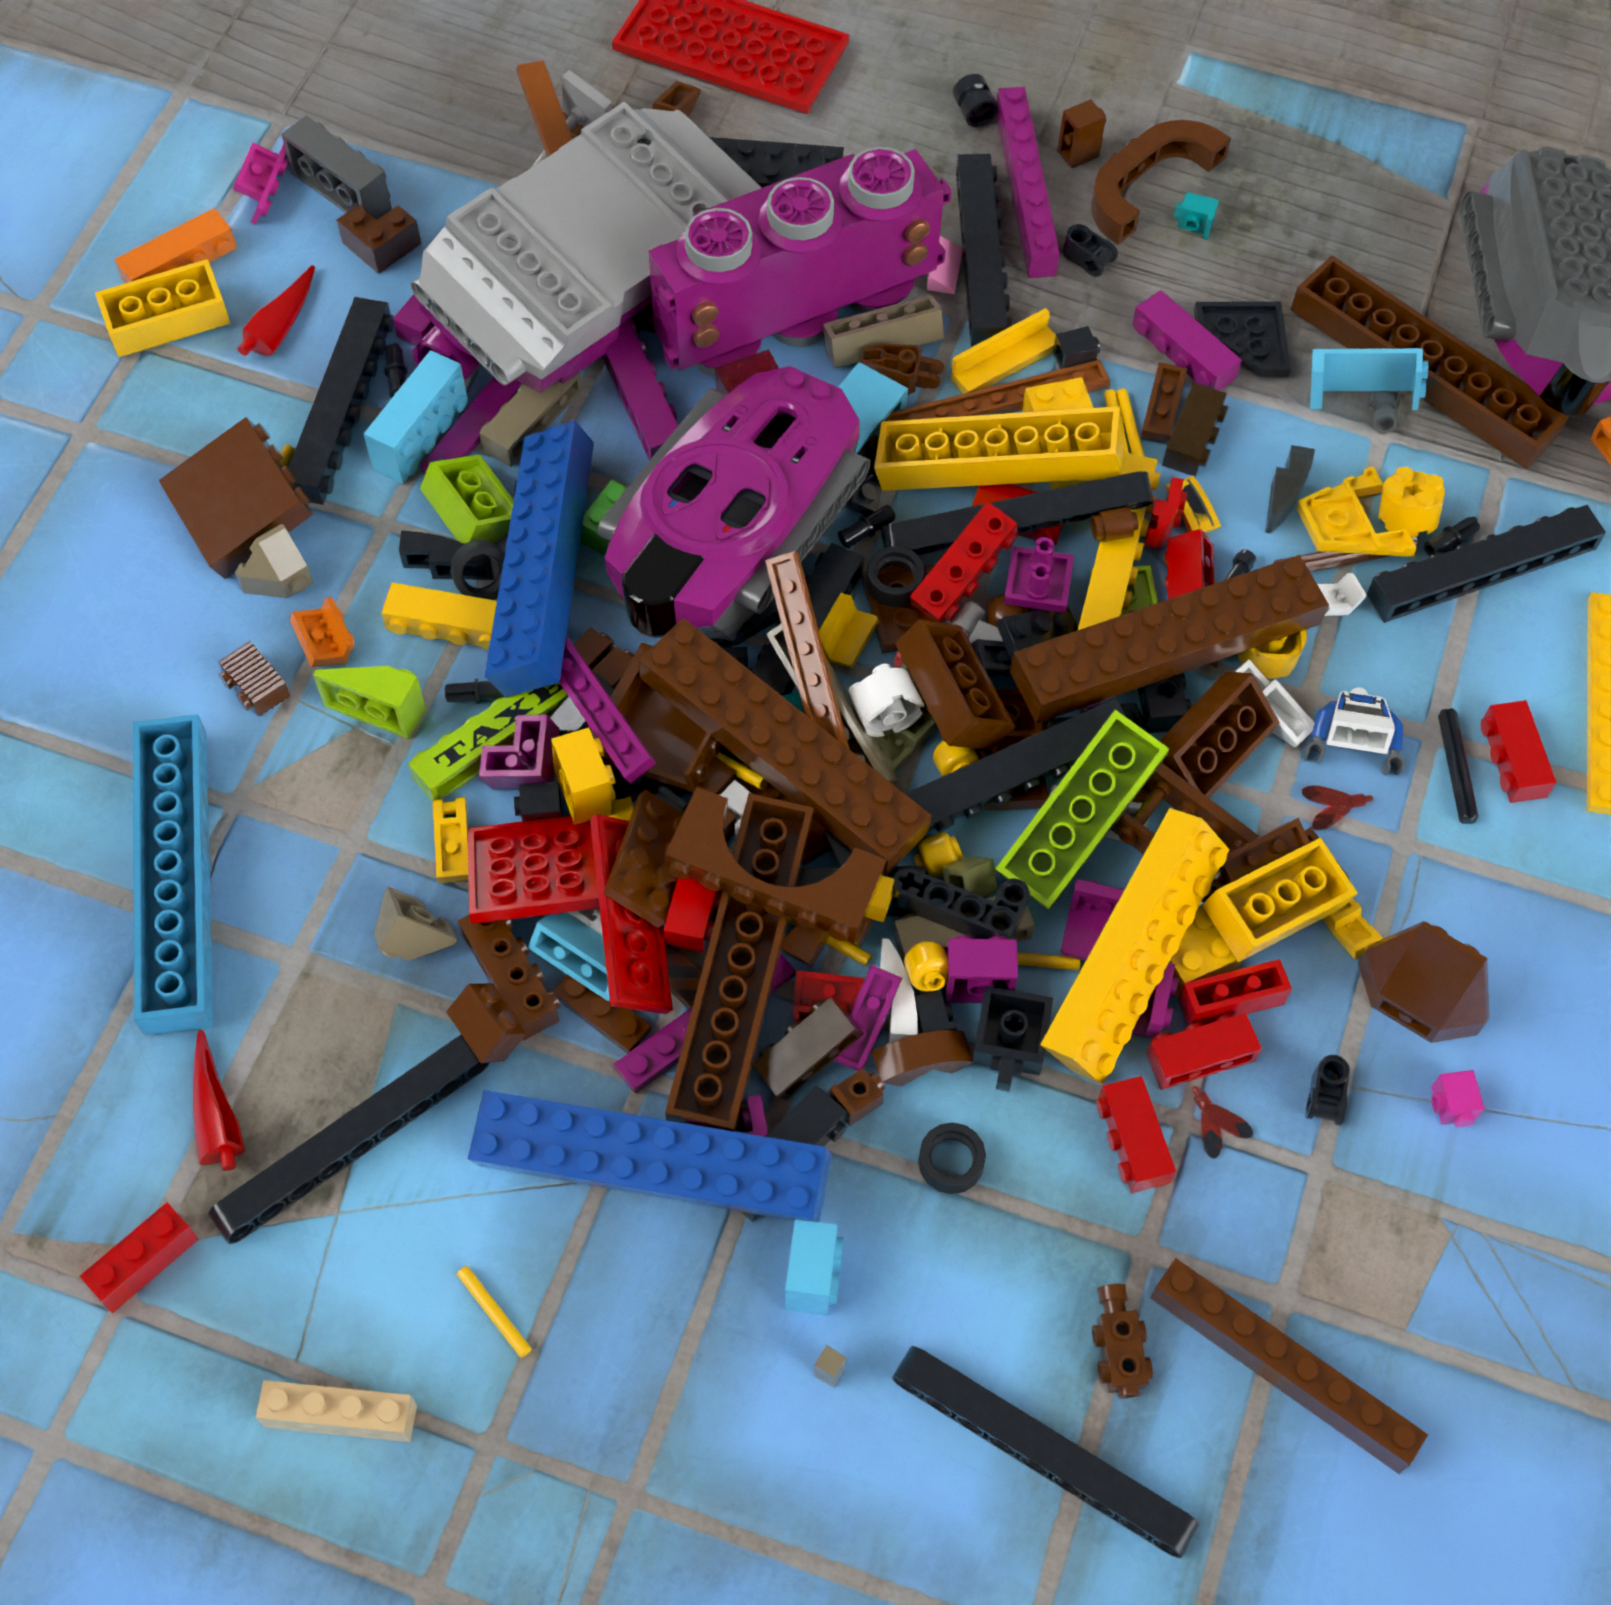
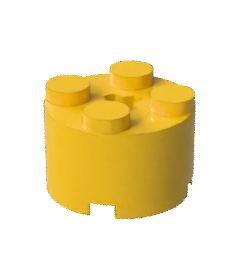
M1409 467L1398 468L1395 474L1388 477L1383 484L1378 513L1379 521L1383 520L1388 531L1407 528L1411 537H1418L1419 532L1427 531V534L1435 531L1440 522L1445 496L1443 478L1438 475L1413 471Z
M1303 630L1237 654L1239 661L1243 664L1249 659L1265 678L1287 677L1299 660L1306 643L1307 632Z

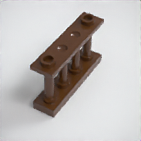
M1162 762L1144 784L1151 793L1136 814L1131 817L1125 812L1111 828V831L1117 834L1122 842L1133 846L1144 855L1155 834L1143 825L1160 801L1164 800L1177 811L1202 818L1230 851L1259 837V835ZM1219 870L1211 883L1209 893L1202 900L1203 903L1225 884Z

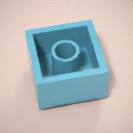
M795 1219L785 1289V1310L828 1315L829 1304L836 1305L840 1273L833 1272V1269L841 1270L844 1237H837L838 1224Z

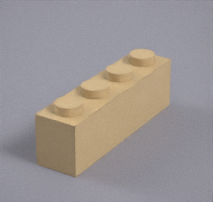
M263 1380L256 1419L264 1428L411 1442L417 1404L412 1396L407 1394Z

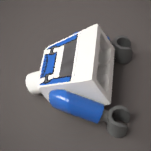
M1354 688L1350 692H1340L1338 701H1330L1318 711L1311 734L1313 742L1306 746L1304 752L1305 761L1310 751H1316L1320 755L1317 764L1321 763L1325 754V748L1322 745L1324 740L1326 745L1387 754L1389 751V757L1381 767L1384 775L1389 773L1390 763L1396 766L1397 776L1405 768V760L1399 755V751H1402L1403 724L1389 710L1386 699L1383 697L1368 695V692L1363 688Z

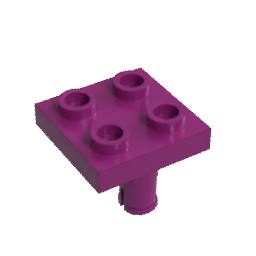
M1047 537L1039 538L1036 541L1035 549L1013 546L1004 604L1066 613L1074 555L1053 552L1054 542Z

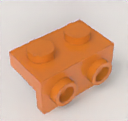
M332 597L325 598L321 609L292 612L289 620L311 668L346 664L351 650L354 648V638L352 633L348 632L343 621L342 612L337 608Z

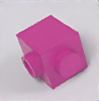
M1474 1070L1440 1074L1431 1086L1433 1091L1431 1097L1434 1112L1439 1114L1442 1125L1453 1123L1455 1127L1472 1125L1485 1109Z

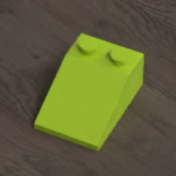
M390 666L317 669L313 674L325 708L406 739L410 738L426 710L418 678L407 669L398 670Z

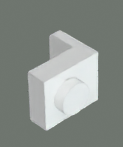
M1347 573L1337 584H1317L1329 603L1324 616L1349 615L1366 598V593L1354 573Z

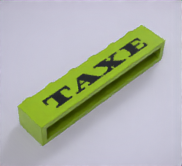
M559 682L510 697L498 698L488 709L479 715L470 717L463 726L453 733H447L442 736L438 743L428 750L417 753L408 762L412 779L432 802L433 800L444 799L479 774L482 746H513L517 715H548L551 717L569 697Z

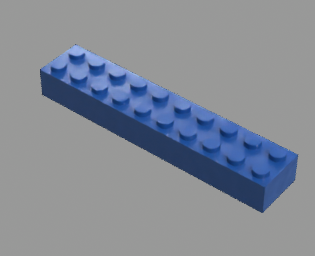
M575 420L524 437L485 670V677L505 697L560 682L594 442Z
M483 1090L468 1154L469 1161L486 1168L792 1221L798 1219L820 1222L832 1157L831 1152L823 1146Z

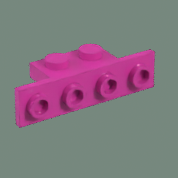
M252 142L234 184L233 190L259 202L250 222L256 225L260 215L266 217L272 201L267 199L268 195L274 196L280 184V181L275 178L277 174L283 176L289 162L284 158L285 154H287L284 143L278 155Z

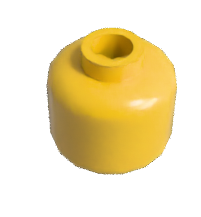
M944 740L937 745L933 752L934 764L942 777L979 760L974 748L948 746Z
M944 831L920 840L918 842L919 853L913 855L917 866H925V872L927 871L928 875L937 879L943 877L942 867L964 858L955 835L950 837Z
M923 941L915 944L908 951L904 959L905 969L912 985L923 992L939 990L947 984L948 957L946 950L936 942Z

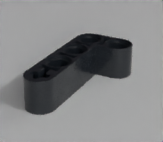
M903 868L894 875L892 901L903 910L961 934L971 936L974 939H989L994 936H1000L1013 940L1025 914L1030 891L1027 884L1022 880L1008 879L1000 886L994 901H991L918 870ZM1014 896L1017 897L1020 901L1015 903L1010 902L1006 899V897ZM939 898L944 900L945 903L937 905L931 902V900ZM972 911L977 916L969 918L964 916L962 912ZM1003 924L1008 929L1002 931L997 930L996 928H994L993 925Z

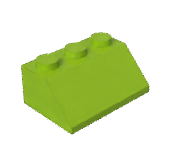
M480 454L429 463L420 490L457 541L465 544L474 540H487L495 544L508 534L514 499Z

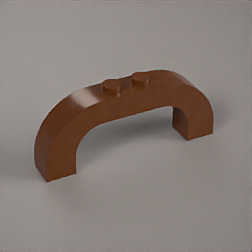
M1173 120L1157 124L1146 130L1136 139H1131L1126 147L1109 157L1096 176L1091 201V212L1097 227L1106 237L1119 245L1136 231L1140 210L1121 196V191L1155 164L1166 158H1186L1209 172L1226 159L1231 138L1205 123L1191 120Z

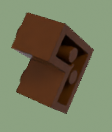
M357 205L337 219L342 243L378 274L421 245L417 220L399 205L377 220L360 205Z

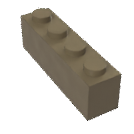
M932 294L823 324L826 353L834 368L849 366L852 363L863 360L864 348L876 344L922 345L944 339L942 309Z
M577 373L563 384L557 381L541 393L522 384L517 394L509 402L501 406L499 413L491 421L483 425L480 431L483 451L512 467L522 455L524 437L546 430L582 391L581 373Z
M996 895L987 899L994 901ZM1014 896L1006 897V899L1010 902L1015 903L1020 901L1017 897ZM1028 904L1013 938L1017 942L1032 938L1035 924ZM972 911L962 912L964 916L969 918L977 916ZM913 913L904 915L899 920H896L893 933L903 964L908 951L919 942H936L947 950L948 938L954 939L957 936L964 935ZM1003 924L993 925L994 928H996L997 930L1002 931L1008 929Z

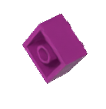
M967 935L957 936L954 939L948 938L946 950L948 977L947 984L944 986V1002L982 1004L985 985L1015 991L1018 979L1017 940H1008L1006 937L994 936L989 939H974Z

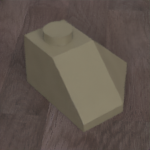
M283 524L256 538L249 548L252 554L247 563H240L235 571L239 585L246 594L288 598L295 593L302 592L313 583L306 562Z
M387 886L374 931L378 948L385 956L393 959L400 957L410 961L455 945L457 936L451 923L443 917H438L436 921L434 916L425 909L427 905L418 898Z

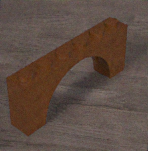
M696 787L665 853L664 869H667L677 878H690L700 882L708 890H721L731 894L734 899L741 903H754L762 906L772 915H785L793 918L803 927L810 929L816 927L826 931L836 940H849L855 943L883 876L887 859L855 847L848 860L839 870L817 883L801 887H782L766 883L744 870L736 862L727 847L723 823L727 814L728 798Z

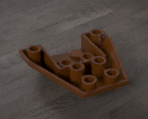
M1423 921L1370 944L1358 962L1371 1007L1430 1043L1476 1036L1489 1019L1487 957L1481 955L1475 947L1463 944L1449 936L1439 926Z

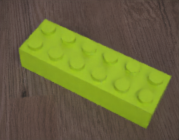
M1114 710L995 868L996 872L1007 880L1015 878L1025 882L1029 887V896L1050 911L1168 754L1169 748L1117 710Z

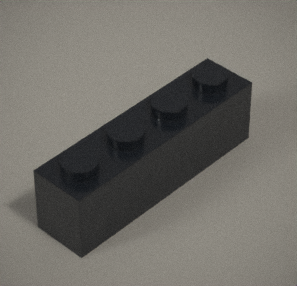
M815 1085L767 1137L825 1147L830 1140L836 1142L846 1131L847 1111ZM741 1212L752 1222L759 1217L757 1214Z

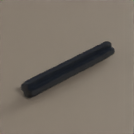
M1453 708L1442 709L1438 714L1459 821L1462 824H1473L1479 815L1457 711Z

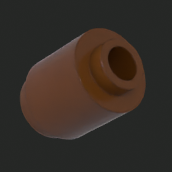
M1129 507L1099 511L1097 515L1091 516L1092 535L1095 540L1102 539L1103 542L1131 538L1134 536V531L1138 530L1139 527L1136 512H1131Z

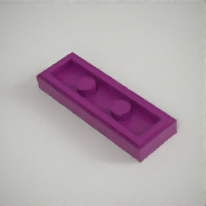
M871 964L850 1013L851 1017L865 1034L834 1061L856 1071L865 1067L903 979L902 977Z

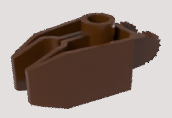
M880 343L866 347L863 350V360L860 361V363L907 387L908 395L914 393L916 387L937 389L941 381L937 374L942 373L944 368L942 361L922 356V350L918 345Z

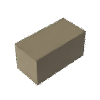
M826 1345L814 1364V1376L833 1388L845 1369L846 1357Z

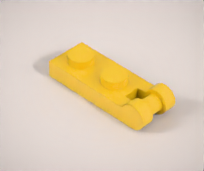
M456 797L455 801L444 802L443 799L433 800L436 878L438 883L468 880V809L466 797ZM456 814V817L445 818V815Z

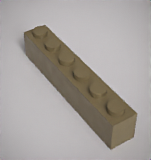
M780 624L766 635L798 688L782 624ZM826 658L849 750L894 785L899 781L875 739L865 732L849 695Z

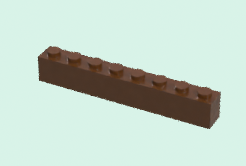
M1177 1258L1174 1259L1151 1294L1150 1298L1396 1473L1400 1474L1410 1466L1429 1434Z

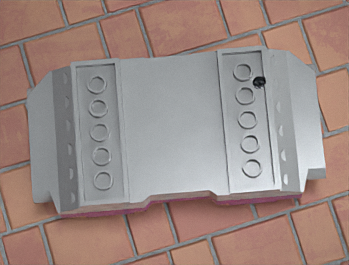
M623 102L581 129L579 136L560 147L558 151L526 172L512 178L497 189L491 187L446 216V226L423 251L421 276L411 282V289L420 302V311L459 350L476 358L501 384L508 385L513 380H517L541 393L557 381L563 384L606 354L607 346L618 339L620 325L652 303L648 250L680 239L693 214L761 189V187L680 110H674L673 112L647 108L633 110L627 103Z

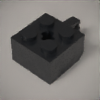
M985 985L973 1053V1064L989 1066L991 1070L998 1071L996 1090L1009 1092L1013 1074L1021 1075V1073H1028L1040 1076L1045 1055V1048L1040 1044L1049 1029L1053 997ZM1009 1029H1014L1016 1032H1011Z

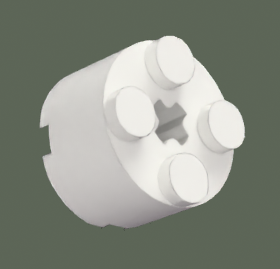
M881 664L873 669L872 675L866 677L861 682L851 685L848 689L855 711L865 732L869 736L883 737L885 736L883 731L893 729L894 733L900 732L915 723L922 715L920 708L924 707V703L909 672L903 668H891L889 664Z

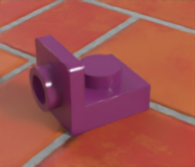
M761 1095L747 1097L748 1108L742 1109L745 1130L752 1129V1131L744 1133L767 1137L768 1131Z

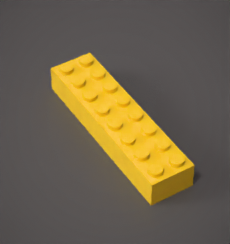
M1120 406L882 421L874 468L882 491L1104 479L1121 475L1125 430Z
M1169 808L1040 1045L1070 1071L1102 1085L1104 1084L1107 1076L1113 1071L1121 1050L1130 1040L1136 1022L1140 1015L1145 1012L1148 1000L1156 985L1161 982L1164 970L1171 957L1177 952L1185 931L1194 921L1199 905L1209 893L1211 883L1219 868L1224 865L1230 849L1202 818Z

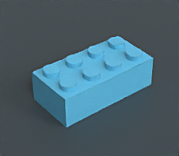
M430 350L365 431L364 438L374 471L401 484H404L409 476L415 474L419 463L425 455L433 451L439 437L449 430L453 419L458 413L463 412L467 406L468 398L460 363Z

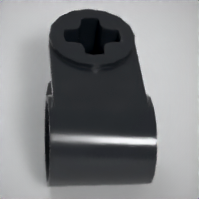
M1074 224L1068 228L1063 246L1064 257L1094 277L1100 276L1104 272V267L1108 263L1114 262L1118 257L1117 248L1112 242L1102 238L1083 224Z
M1338 1055L1325 1056L1314 1070L1306 1104V1119L1318 1117L1332 1120L1335 1125H1342L1347 1108V1088L1350 1067L1344 1058ZM1329 1069L1334 1071L1338 1077V1080H1331L1327 1078L1324 1074V1070Z

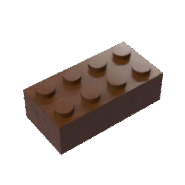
M919 619L895 643L901 654L902 662L907 666L914 679L915 687L920 691L929 714L934 718L940 730L941 738L948 746L991 750L1015 727L962 626Z
M1225 672L1160 740L1162 744L1169 748L1168 754L1162 760V763L1208 798L1221 787L1280 723L1253 674Z

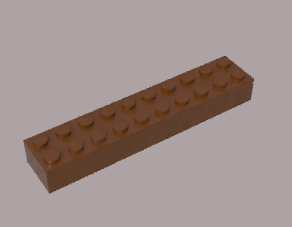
M1333 255L1297 287L1290 310L1347 349L1423 348V361H1428V378L1422 379L1426 380L1425 398L1422 399L1527 469L1560 435L1571 412L1542 393L1539 396L1527 383Z
M1300 555L1016 651L1013 655L1010 673L1037 724L1318 626L1323 620L1329 603Z
M682 618L639 659L640 678L703 730L711 733L713 738L793 803L814 807L813 819L851 850H854L856 847L887 859L883 876H887L928 833L931 814L685 618Z
M748 793L732 856L744 870L759 880L782 887H797L813 824L814 807ZM722 893L665 1111L667 1121L736 1132L789 917L785 915H772L762 906L754 903H741L734 899L731 894Z

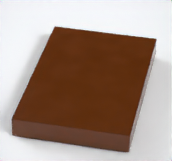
M900 566L886 567L878 572V580L892 588L908 586L914 580L913 574ZM867 571L861 572V579L872 615L877 616L879 620L875 630L882 654L899 651L895 643L919 619L932 620L911 604L903 607H888L878 603L871 597L867 589Z

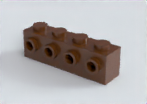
M467 915L458 920L461 934L487 979L500 991L502 999L509 1009L517 1015L519 1023L527 1034L523 1041L558 1023L557 1009L561 1007L560 1002L552 989L546 991L541 982L545 981V978L537 963L535 962L531 965L526 958L529 951L520 936L515 938L510 929L514 928L511 919L471 924L470 916Z

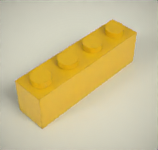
M392 582L381 614L386 630H390L395 634H413L428 640L441 639L456 645L468 644L489 650L497 601Z

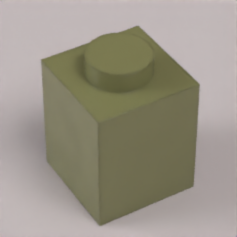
M967 856L942 867L944 881L981 897L997 891L994 862L991 858Z

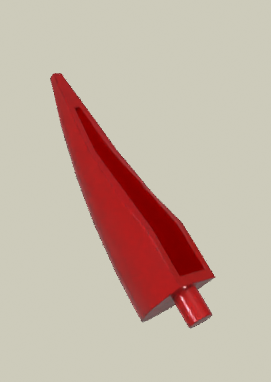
M313 264L289 288L259 309L242 329L243 342L237 348L240 354L247 356L250 351L261 355L270 356L275 353L304 305L315 272Z
M200 1029L197 1033L192 1085L193 1119L199 1164L210 1165L221 1162L223 1171H231L237 1167L235 1156L245 1152L239 1121L228 1102L218 1077L205 1032Z

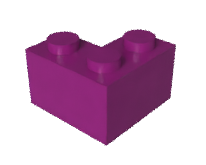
M517 715L513 746H482L479 777L491 789H519L520 784L554 782L555 773L551 739L559 737L560 728L548 715Z

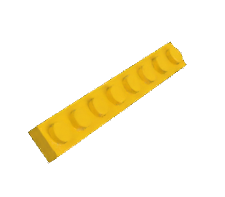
M1591 592L1588 597L1587 812L1611 815V595Z

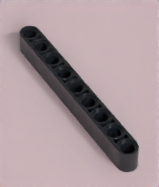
M1139 471L991 502V504L1017 523L1016 534L1088 520L1091 519V516L1097 515L1099 511L1129 507L1130 510L1144 508L1152 505L1154 500L1148 472ZM985 504L885 525L880 528L883 548L890 546L904 547L912 550L917 555L949 549Z
M461 1034L221 1199L210 1209L209 1217L228 1244L241 1241L475 1078L489 1066L490 1062L481 1063Z
M916 1346L909 1348L892 1376V1380L898 1386L1173 1557L1182 1558L1199 1526V1522L1193 1516L928 1352Z

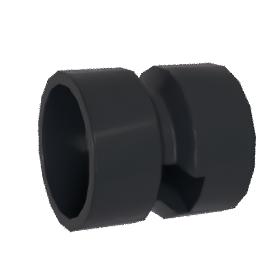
M969 74L955 84L953 96L959 107H961V112L969 126H985L996 117L999 106L982 75Z

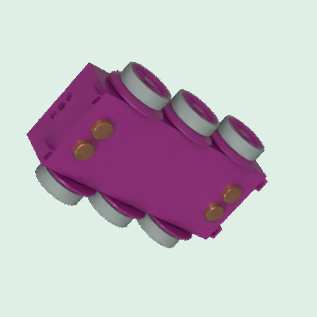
M878 146L865 149L856 156L854 154L845 156L693 214L680 239L648 250L654 330L664 345L663 356L671 370L678 368L681 371L696 365L701 372L713 377L725 378L734 376L747 369L753 357L760 349L761 341L764 337L773 335L778 341L789 346L804 347L813 345L824 338L823 324L835 321L840 307L849 305L854 311L865 313L902 303L913 289L916 277L937 269V265L945 263L946 251L939 240L943 205L951 202V188L944 178H941L940 182L916 149L903 153L893 148Z

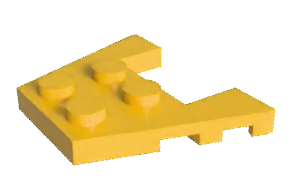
M1374 466L1364 469L1363 474L1356 478L1353 475L1345 478L1343 484L1334 488L1328 486L1298 500L1297 511L1317 551L1404 557L1415 555L1416 546L1407 528L1375 533L1358 497L1382 493L1383 483Z

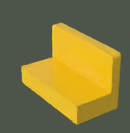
M840 593L820 628L819 634L827 660L830 663L851 669L857 662L879 620L875 615L857 610L852 596Z

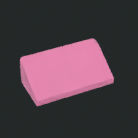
M940 236L939 242L946 251L945 263L937 265L936 270L929 272L927 290L955 294L963 248Z

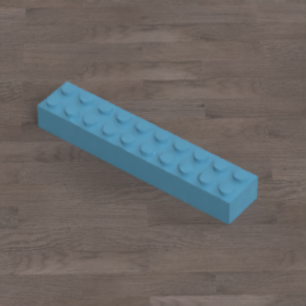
M198 714L133 722L134 1020L144 1035L213 1027L207 733Z

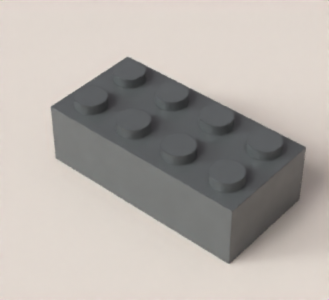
M306 115L281 134L292 174L344 213L360 205L377 220L392 210L391 195L387 188L386 173L383 168L367 160L359 150L349 147L341 137L331 134L320 122L316 123Z

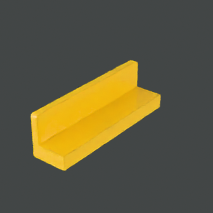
M1044 308L953 357L950 380L963 394L985 389L1053 353L1056 334L1048 327L1050 316L1048 309Z

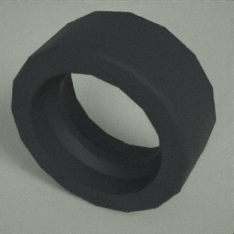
M474 540L465 543L456 551L451 560L450 572L456 588L462 595L489 600L497 599L505 553L498 545L487 540ZM487 554L497 561L499 575L488 586L482 588L473 587L465 581L463 568L472 557Z
M890 546L881 549L871 557L867 565V589L872 598L888 607H903L911 604V594L925 578V566L921 558L912 550L904 547ZM889 566H900L909 570L913 574L914 580L908 586L892 588L878 580V572Z
M953 1122L940 1124L930 1130L922 1141L918 1159L920 1173L927 1184L939 1192L948 1194L965 1192L975 1186L982 1176L986 1159L984 1143L978 1134L966 1125ZM945 1140H956L968 1146L973 1158L972 1166L968 1172L958 1177H949L938 1172L933 1166L931 1159L932 1151L938 1143Z

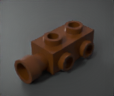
M1125 1284L1101 1286L1097 1288L1099 1304L1104 1306L1105 1313L1100 1314L1097 1319V1325H1092L1093 1344L1095 1348L1101 1347L1103 1361L1098 1362L1099 1381L1101 1384H1107L1108 1393L1118 1392V1398L1125 1399L1140 1396V1389H1145L1149 1384V1379L1153 1378L1150 1357H1145L1142 1344L1147 1340L1145 1323L1143 1320H1138L1137 1310L1126 1311L1125 1302L1128 1300ZM1116 1325L1126 1326L1128 1334L1125 1336L1118 1334ZM1130 1361L1133 1364L1134 1371L1126 1372L1122 1368V1362Z

